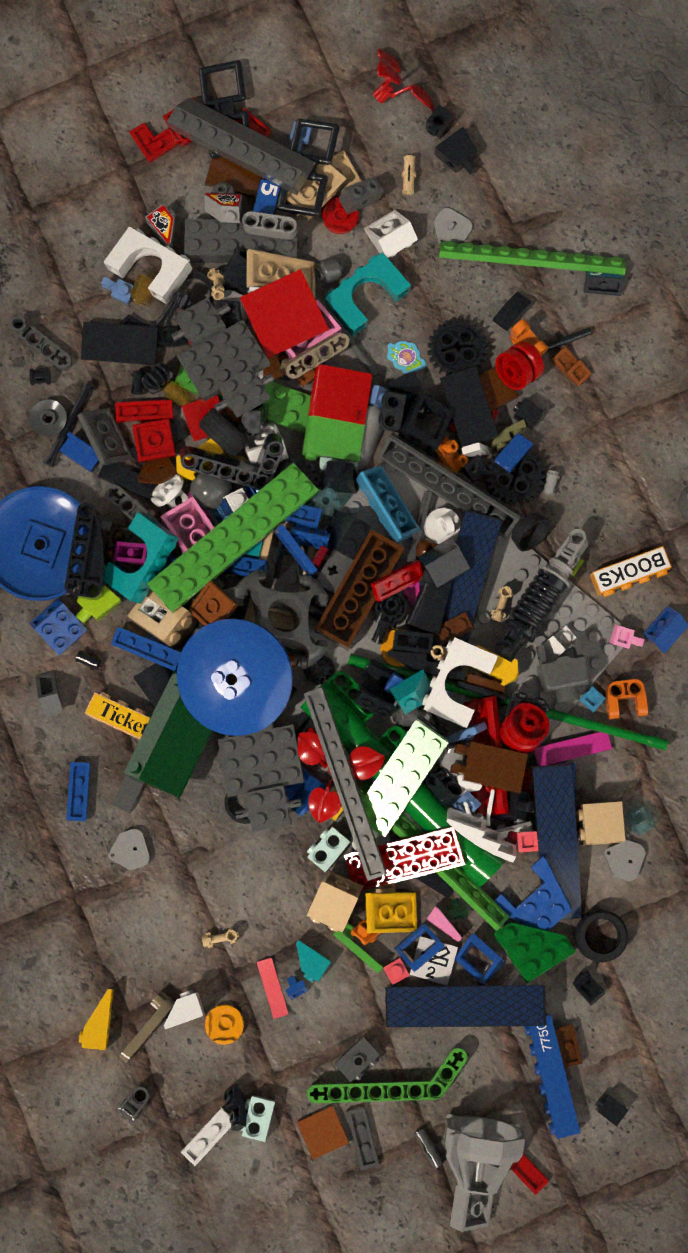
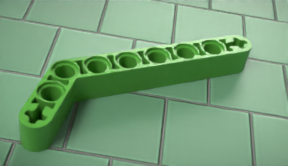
M452 1048L430 1080L316 1083L309 1086L307 1097L312 1103L437 1100L444 1095L466 1063L467 1054L462 1048ZM462 1052V1060H457L454 1063L455 1066H458L455 1070L447 1062L449 1060L452 1063L455 1059L453 1054ZM444 1068H450L452 1071V1075L447 1079L441 1076V1071ZM434 1084L439 1085L441 1089L437 1095L430 1093V1087ZM396 1085L401 1088V1093L398 1096L390 1094L392 1086ZM413 1085H418L421 1088V1092L417 1096L410 1094V1088ZM373 1086H378L381 1089V1094L378 1097H373L370 1094V1089ZM324 1087H328V1099H324L325 1094L318 1095L317 1099L314 1098V1095H310L314 1088H318L319 1092H324ZM334 1087H338L342 1092L338 1098H333L330 1095V1091ZM359 1087L361 1095L356 1098L350 1095L351 1088Z

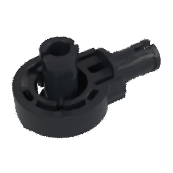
M399 592L386 598L387 601L385 603V600H382L381 604L378 601L375 602L376 615L373 621L377 623L379 615L382 614L371 641L376 643L378 636H380L377 644L383 645L392 619L394 621L391 629H395L396 624L406 615L407 601ZM400 599L402 600V602H403V604H404V612H403V613H401L402 606H400V610H399V605L402 604L401 601H400Z

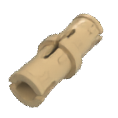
M413 155L404 156V171L401 176L403 178L402 193L406 195L414 194L416 172L415 156ZM408 169H410V178H409V181H408Z
M437 645L431 650V655L440 661L441 658L446 659L448 652L445 651L446 647Z

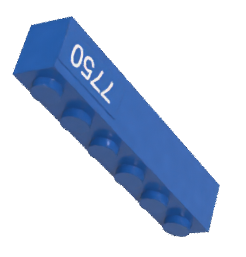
M546 1014L547 1026H524L526 1036L531 1038L532 1043L529 1044L531 1056L535 1055L537 1062L534 1064L535 1073L540 1075L542 1082L538 1085L541 1095H545L546 1103H543L545 1113L550 1115L551 1123H548L551 1135H555V1138L560 1139L580 1134V1129L551 1014Z

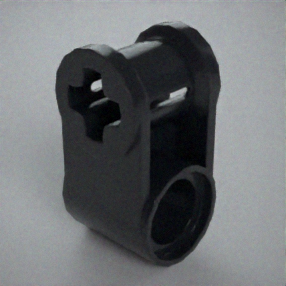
M445 767L438 768L436 772H429L425 778L426 785L443 806H450L462 793L460 785Z

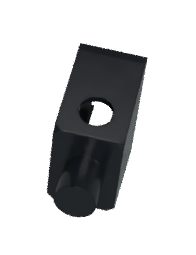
M461 127L435 147L434 154L455 173L465 168L469 175H471L478 169L477 165L473 162L477 158V149L464 127Z
M239 246L224 268L223 278L226 282L222 286H224L225 291H233L235 288L241 292L249 290V287H247V252Z
M342 460L327 461L321 475L320 491L356 494L357 472L354 464Z
M521 790V793L507 791L509 813L492 815L490 818L500 821L525 820L527 812L531 813L535 808V803L530 801L531 794L524 790Z

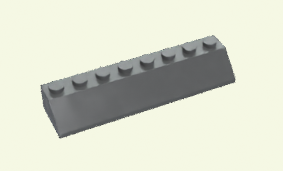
M188 98L178 104L167 120L172 131L295 195L299 193L316 164L310 159L192 98Z
M394 432L389 435L378 455L379 459L464 513L466 510L503 519L499 535L505 539L522 515L515 508L502 502L499 498L488 493L482 487L477 486L466 477L455 472Z

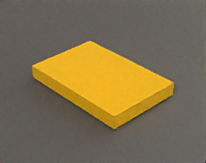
M416 892L366 893L367 933L414 932L417 929Z

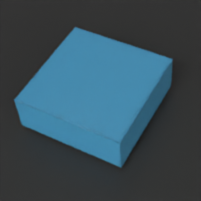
M591 686L579 701L593 713L606 697L595 687Z

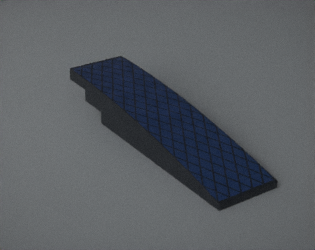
M469 510L465 511L456 544L459 546L471 570L452 581L442 624L466 612L474 626L492 567L503 519ZM472 631L457 639L468 643ZM433 636L432 650L434 646L439 645L435 636ZM427 655L426 660L440 662L437 660L438 658L435 659L432 655Z
M572 763L532 766V786L535 803L534 820L539 850L537 851V857L539 859L543 854L546 855L551 869H553L555 877L572 907V910L561 920L582 918ZM539 877V882L541 885L544 881Z
M545 985L385 987L386 1027L547 1026Z

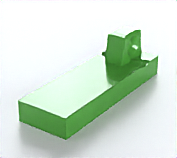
M348 923L343 933L339 931L333 934L376 973L382 970L383 967L352 941L353 935H351V930L354 929L352 925Z

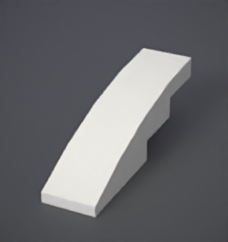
M450 807L448 808L446 822L462 836L493 855L512 863L514 862L517 845L501 840L500 832L486 828V820Z

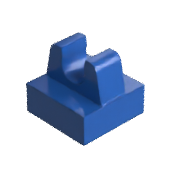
M294 976L286 979L290 987L285 989L291 1000L308 992L303 980L297 983Z

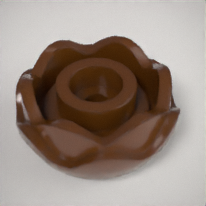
M429 538L420 540L416 546L417 557L437 546L436 543Z

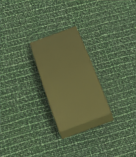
M524 419L503 430L498 435L499 438L493 440L491 449H504L511 441L510 436L515 437L517 433L522 435L526 429Z

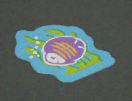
M400 341L396 344H388L387 358L393 362L396 369L402 370L404 374L416 372L427 366L425 360L420 358V352L414 343Z

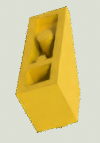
M107 989L84 1026L83 1031H80L79 1043H82V1048L106 1050L108 1048L114 989Z

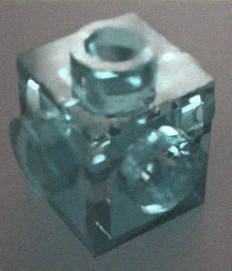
M325 487L323 490H319L318 494L313 497L312 505H315V508L322 509V515L334 517L335 510H339L341 499L338 498L337 493H334V489ZM326 499L330 500L328 504H324Z

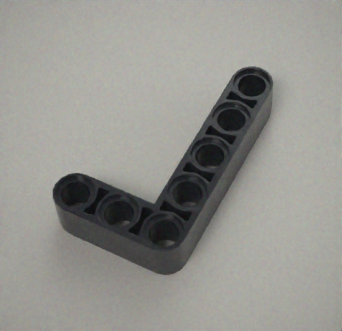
M272 433L265 438L256 464L192 446L182 448L180 459L182 466L187 470L261 490L272 481L284 447L281 437L278 434ZM273 443H277V444H278L276 447H271V446H270V445L273 444ZM187 456H192V457H193V458L190 459V460L185 459V457H187ZM266 460H271V461H272V462L269 463V464H265V463H264ZM206 461L212 462V463L209 464V465H204V464H203V463L206 462ZM225 466L230 467L227 470H222V468ZM243 471L248 472L246 475H240ZM259 477H266L264 480H258Z

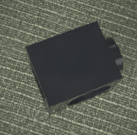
M439 104L427 119L425 129H427L431 136H437L440 139L453 123L454 114ZM441 121L443 124L436 125L434 122Z
M525 398L522 403L519 401L513 409L515 412L513 418L517 421L524 419L526 427L532 430L542 417L544 410Z
M608 1094L605 1097L602 1095L595 1104L597 1106L595 1110L615 1126L620 1123L629 1111Z

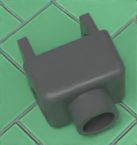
M580 639L572 641L575 658H570L569 656L558 657L556 661L547 663L544 645L536 647L539 662L537 672L542 691L544 693L556 692L558 703L580 700L578 688L587 685L590 681L587 656L583 657Z

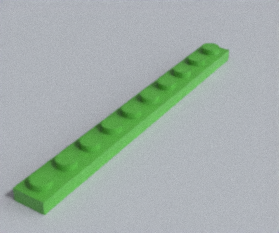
M440 241V258L625 275L626 271L625 259L620 257L591 256L582 253L570 254L562 251L549 252L546 250H529L527 248H510L508 246L496 247L488 244L474 245L472 243Z
M370 780L359 789L362 800L373 785ZM401 813L391 828L401 839L424 834L404 813ZM459 867L436 872L496 931L510 917Z

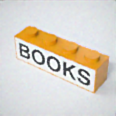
M662 546L594 571L590 574V578L597 595L608 597L615 594L614 591L621 588L624 591L632 588V584L636 582L643 584L650 581V577L655 575L657 578L667 575L671 564Z

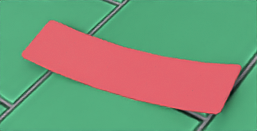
M272 958L257 962L273 1018L276 1019L288 1015Z

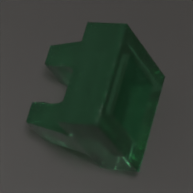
M459 898L452 899V909L447 910L449 922L467 918V906L461 907Z

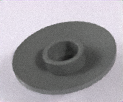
M55 400L39 401L32 407L29 414V423L32 429L37 434L45 437L60 433L67 422V414L64 407ZM51 417L52 421L47 423L46 418Z

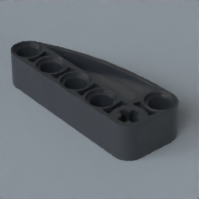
M83 502L77 509L65 590L72 597L98 600L103 596L105 585L106 552L104 535L95 507L89 502ZM85 508L92 509V513L89 516H83ZM86 526L89 528L86 535H80L79 531L82 527ZM80 545L86 547L83 554L76 553V549ZM77 564L82 565L80 573L73 572V568ZM76 583L79 589H75V591L73 592V590L70 587L74 586ZM92 586H98V593L95 595L89 594V589Z

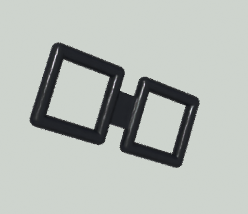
M236 60L201 67L199 69L203 105L209 108L215 107L217 112L232 120L242 119V125L250 128L248 112L245 110L235 112L234 103L246 99L241 61ZM235 68L238 94L210 100L206 74ZM209 150L210 158L215 159L222 157L214 153L213 151Z
M298 119L290 150L296 153L303 127L331 131L326 157L300 154L316 163L306 180L320 182L314 209L286 205L288 191L281 188L277 210L318 217L321 213L328 182L327 175L317 174L318 165H331L340 126L335 123Z

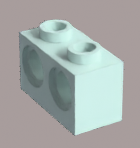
M333 827L330 830L326 828L320 835L322 840L318 845L314 843L307 851L309 853L307 858L325 873L350 844V841ZM331 836H336L339 839V844L335 847L328 844V839ZM318 851H324L327 854L325 861L319 862L316 860L315 855Z
M252 1095L251 1099L247 1098L245 1110L248 1111L246 1127L240 1130L243 1131V1137L265 1142L275 1100ZM255 1103H263L265 1106L264 1112L256 1113L253 1108ZM250 1123H258L260 1130L257 1133L250 1132Z

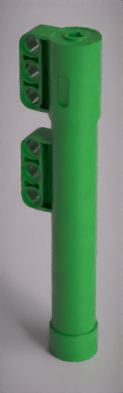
M338 671L319 688L324 687L345 751L350 755L355 748L366 746L385 756L382 767L372 776L376 780L407 733L399 726H392L379 738L367 726V722L374 713H366L349 696V692H357L358 684L346 672ZM341 678L344 681V685H338L335 679ZM305 701L300 708L312 719L307 702ZM390 733H396L399 736V740L391 739ZM422 782L404 810L426 832L451 827L446 822L448 807L440 804L431 789ZM456 831L466 863L460 867L480 888L497 872L505 861L475 845Z

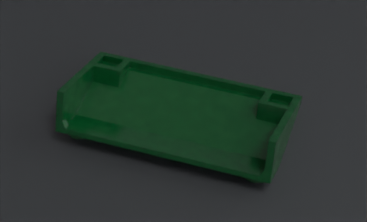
M176 671L173 672L124 770V774L136 782L180 799L213 730L197 721L186 708L179 693Z

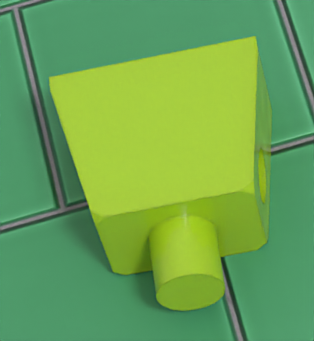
M104 585V593L100 599H77V603L82 609L76 617L83 624L91 616L100 621L120 606L122 601ZM92 586L89 589L90 595L98 593V586Z

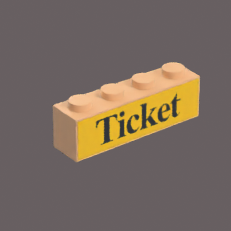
M100 692V694L94 693L85 714L140 740L150 720V717L145 716L146 712L139 708L132 710L128 708L129 704L121 700L117 702L110 700L111 696L104 692Z

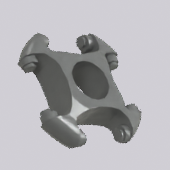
M255 570L249 573L234 588L235 598L244 599L249 593L253 599L255 623L269 630L281 642L283 647L302 652L303 655L297 658L296 667L307 669L313 666L328 650V643L326 640H317L314 644L312 643L308 627V612L311 599H315V603L319 607L328 606L329 596L325 589L312 576L303 574L299 576V585L302 588H306L305 592L285 593L275 591L261 585L262 581H265L266 572ZM280 606L290 611L295 624L293 631L282 632L275 629L268 618L269 608Z

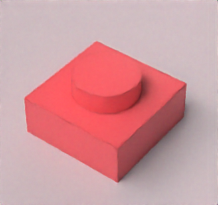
M537 831L517 833L518 853L539 851Z
M400 958L383 967L392 985L409 976Z

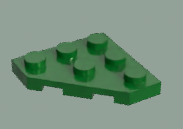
M509 923L493 934L527 984L576 952L565 935L515 923Z

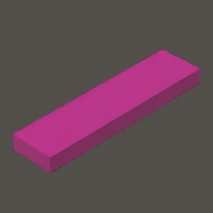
M598 732L538 747L533 751L537 766L551 765L611 750L612 746L609 735Z

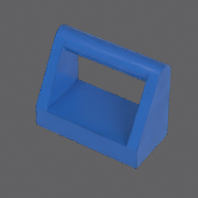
M423 923L394 949L415 973L445 946L427 925ZM427 932L435 944L412 963L402 951L423 933Z
M474 933L467 939L455 957V960L483 986L505 963L499 955ZM473 946L493 962L485 976L464 958Z

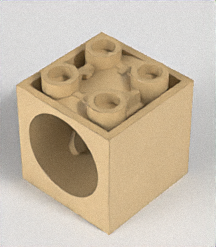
M622 802L582 804L576 810V822H579L580 829L577 830L578 842L581 841V846L613 844L626 841Z
M328 870L307 916L315 923H323L329 929L343 933L363 886Z

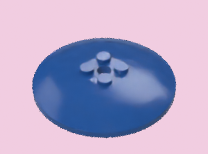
M36 486L13 492L0 501L1 588L16 597L31 601H46L67 594L65 590L66 574L77 509L80 505L76 499L58 489ZM84 509L83 516H89L87 511ZM86 526L82 527L79 531L80 535H86L89 528ZM38 540L45 541V547L42 550H37L35 547ZM84 545L78 546L76 553L83 554L86 547ZM77 564L73 568L74 573L82 571L81 564ZM76 583L70 587L72 590L77 587Z
M232 618L212 622L198 630L188 640L178 661L177 684L186 708L197 721L215 732L225 735L242 736L266 728L280 716L291 695L293 673L285 648L269 630L249 620ZM229 674H234L237 677L236 684H231L228 681Z

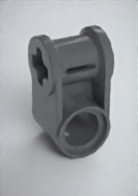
M146 1085L137 1086L119 1106L116 1113H121L132 1124L150 1099V1088ZM137 1090H143L146 1093L144 1100L137 1098Z

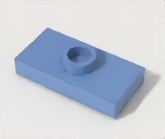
M481 722L446 736V739L450 741L449 744L463 739V742H467L473 739L475 734L486 730V723Z
M467 790L451 808L466 813L464 802L466 801L472 814L481 803Z

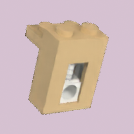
M151 589L148 591L147 597L141 604L137 603L127 615L135 624L174 650H177L183 644L185 638L198 623L195 617L184 607H180L176 612L172 613Z

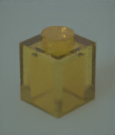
M139 273L130 291V296L134 303L140 306L143 304L149 306L153 296L148 287L153 279Z

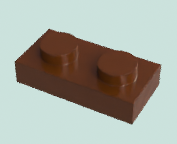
M464 612L443 623L439 636H434L438 644L443 646L449 640L453 641L454 638H459L475 628L467 613Z
M478 673L468 674L466 678L467 683L479 685L503 693L505 686L500 685L501 680L495 678L488 680Z
M570 1024L554 1028L564 1068L583 1064L574 1025Z

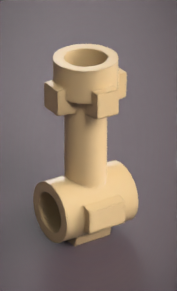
M212 268L207 274V277L214 285L211 287V294L214 299L221 300L225 296V288L222 286L225 280L220 270Z
M507 585L499 588L498 594L500 599L496 610L492 609L491 619L502 622L505 619L506 614L503 611L507 599L513 595L510 586Z
M231 928L228 929L227 933L211 936V932L205 933L206 935H202V942L204 947L211 948L213 943L229 941L231 944L236 943L240 935L239 932Z

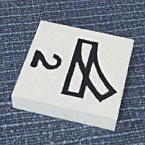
M420 936L413 962L435 944L434 940ZM442 943L445 946L415 973L411 969L409 974L448 985L458 947Z

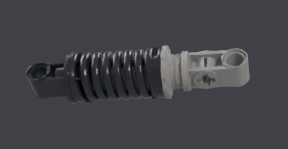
M572 530L558 549L555 557L550 558L548 566H540L538 568V575L533 577V581L529 583V587L525 589V593L521 595V599L517 601V605L509 613V618L502 622L507 630L496 644V652L500 657L512 661L525 641L530 643L535 641L536 632L541 630L540 625L545 624V619L549 617V613L553 611V607L561 599V594H564L570 587L567 579L573 574L572 569L577 565L581 555L588 547V540L583 530ZM577 538H583L580 543L574 542ZM504 648H510L508 653H501Z

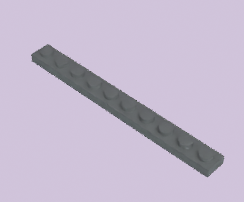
M324 687L306 692L304 696L366 878L371 880L387 874Z

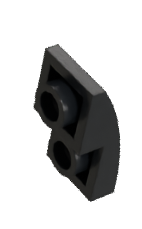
M516 292L498 311L492 321L505 331H508L518 322L519 317L531 307L532 301L521 293Z
M233 1085L225 1091L223 1100L225 1102V1109L232 1110L229 1117L231 1130L240 1131L246 1127V1110L238 1085Z

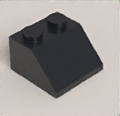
M337 510L326 529L328 533H331L328 549L331 551L336 550L353 560L372 526L355 516Z

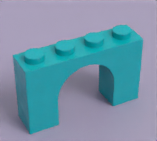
M383 252L379 255H373L369 259L368 264L364 267H358L354 271L353 276L344 278L338 288H332L325 295V305L338 317L353 337L368 325V319L352 300V294L359 285L367 282L377 283L387 291L395 302L399 301L411 290V284Z
M137 512L128 529L145 542L147 547L146 561L142 568L135 573H131L120 564L109 561L106 566L105 582L129 601L141 604L150 590L147 583L157 576L166 564V560L175 548L179 537L150 516Z

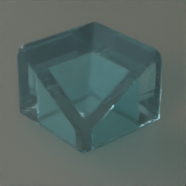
M642 807L628 814L632 831L637 835H642L656 828L652 814L647 808Z

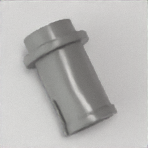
M547 471L542 493L555 495L557 479L560 478L558 476L559 472Z

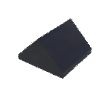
M452 538L447 539L418 557L437 589L471 570L459 546Z

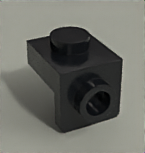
M588 971L578 974L574 979L573 985L590 1006L606 994Z

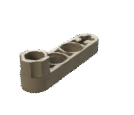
M342 332L333 333L292 359H284L280 366L281 373L292 379L300 377L346 349L349 345V337ZM339 337L343 339L341 340V345L337 344ZM326 345L328 352L326 355H321L320 349ZM307 355L312 356V362L309 365L304 363Z
M162 990L150 1003L157 1011L119 1055V1058L125 1063L131 1059L173 1008L175 1001Z

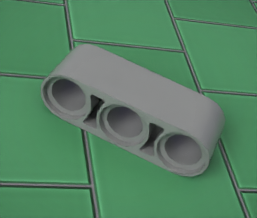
M253 211L247 212L243 216V228L248 234L286 240L293 239L297 234V223L291 217ZM250 220L256 222L254 225L251 226L247 224V222ZM268 223H273L275 226L273 228H267L265 225ZM292 226L293 229L291 231L284 230V227Z

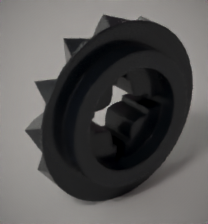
M323 655L316 662L319 666L326 665L323 669L324 677L319 672L314 673L316 670L315 664L304 669L306 678L313 684L322 685L335 673L333 661L326 655Z

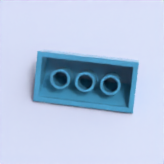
M382 465L362 471L356 479L359 488L367 497L369 505L378 515L380 523L384 525L389 538L397 544L402 543L420 531L419 526Z

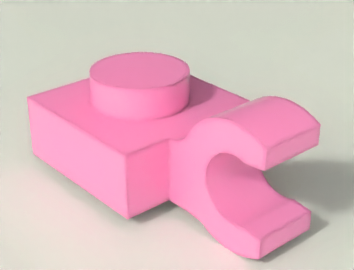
M615 625L610 643L629 649L631 644L643 647L644 639L633 636L635 630Z

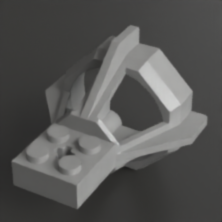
M447 1114L444 1130L447 1149L446 1158L456 1177L450 1227L461 1232L489 1226L493 1194L498 1193V1189L512 1163L518 1162L523 1155L525 1143L523 1129L517 1123H506L499 1119Z

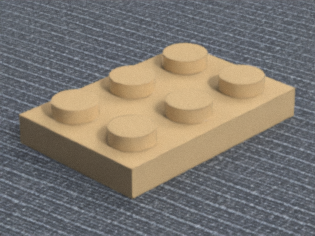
M319 164L317 174L327 175L328 177L323 207L347 182V178L332 165ZM306 180L297 195L288 191L286 201L293 206L314 209L320 182ZM303 215L307 220H310V219L313 217V216Z

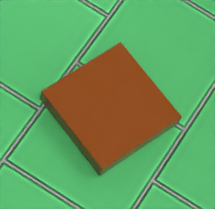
M211 580L204 586L188 611L206 626L218 620L228 619L238 606V603Z
M333 1105L297 1122L312 1160L349 1143Z

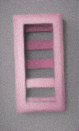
M435 906L426 919L455 941H460L461 935L441 910Z

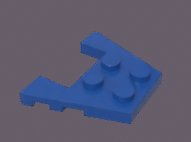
M543 854L531 865V869L544 881L517 906L503 892L493 901L513 920L528 927L549 931L572 910V907L562 887L559 885L546 855Z

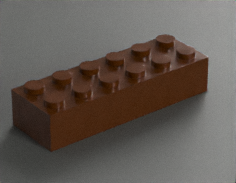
M370 530L318 622L315 633L348 651L376 602L371 583L393 572L405 548Z

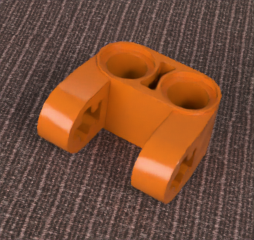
M525 319L520 320L511 329L510 340L513 344L520 341L528 342L536 348L541 356L547 352L548 346L543 340L540 341Z
M640 680L615 681L607 686L605 693L609 720L619 719L618 700L634 699L637 717L648 715L645 688ZM630 685H637L639 692L637 694L632 693ZM611 687H618L620 694L618 696L613 695Z

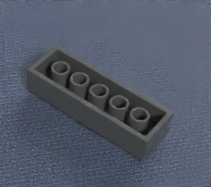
M185 219L184 255L190 260L189 263H228L238 246L246 252L249 249L297 258V234L293 239L286 240L248 234L243 228V220H240V223L220 222L217 219ZM253 220L247 222L250 226L256 223ZM268 223L265 226L267 228H273L275 225L273 223ZM292 226L284 227V230L291 231L293 229Z

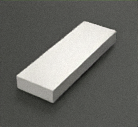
M223 1107L181 1151L194 1166L231 1128L230 1114Z

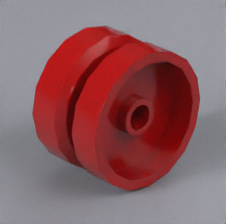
M523 341L515 343L508 350L499 354L495 362L497 374L502 382L509 388L517 391L538 379L544 370L543 359L534 346Z
M521 703L516 705L501 723V738L504 744L512 751L530 753L538 747L549 733V719L538 706L531 703Z

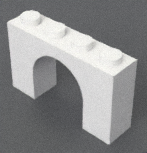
M128 227L105 259L104 264L109 271L124 278L133 264L141 257L149 255L159 257L162 260L161 270L148 289L153 297L168 304L193 268L189 263L190 260L183 254L180 256L176 254L171 247L160 245V242L154 237L148 238L140 229L137 228L135 230Z
M454 638L453 641L449 640L445 651L448 652L446 659L441 658L437 667L440 670L438 677L433 676L429 686L433 689L430 695H425L422 705L425 706L423 710L467 728L474 710L453 701L447 695L445 690L446 676L453 668L461 665L471 666L490 674L498 656Z

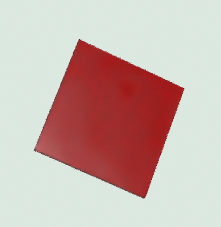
M301 269L239 297L267 358L329 330Z

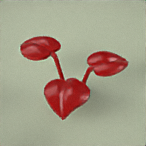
M379 48L377 50L378 57L380 58L377 76L386 79L373 92L375 99L383 104L389 97L393 99L396 95L411 90L412 94L433 112L434 107L429 94L419 85L414 83L412 86L409 85L393 92L395 88L390 82L392 81L398 85L402 83V79L398 74L401 72V66L394 56Z
M314 732L300 733L298 735L297 751L301 761L308 765H316L321 759L327 762L318 734ZM366 746L355 748L349 757V761L352 764L350 766L353 768V775L360 780L369 779L380 770L385 760L384 755ZM333 778L329 781L326 790L317 787L309 796L310 812L319 823L335 816L341 808L338 794L334 791H329L334 782Z

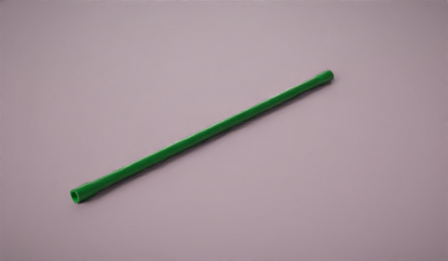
M351 653L348 665L364 669L370 662V659ZM381 663L389 667L390 669L404 675L405 679L417 673L407 669ZM426 675L431 683L433 676ZM445 680V690L477 699L487 698V696L457 688V683ZM506 697L505 702L497 700V704L507 707L510 697ZM550 708L546 713L550 719L646 744L649 747L666 751L668 746V739L638 733Z

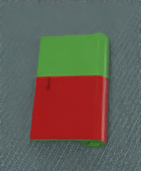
M318 365L315 367L302 455L305 456V459L316 460L321 456L359 463L372 374L328 365Z

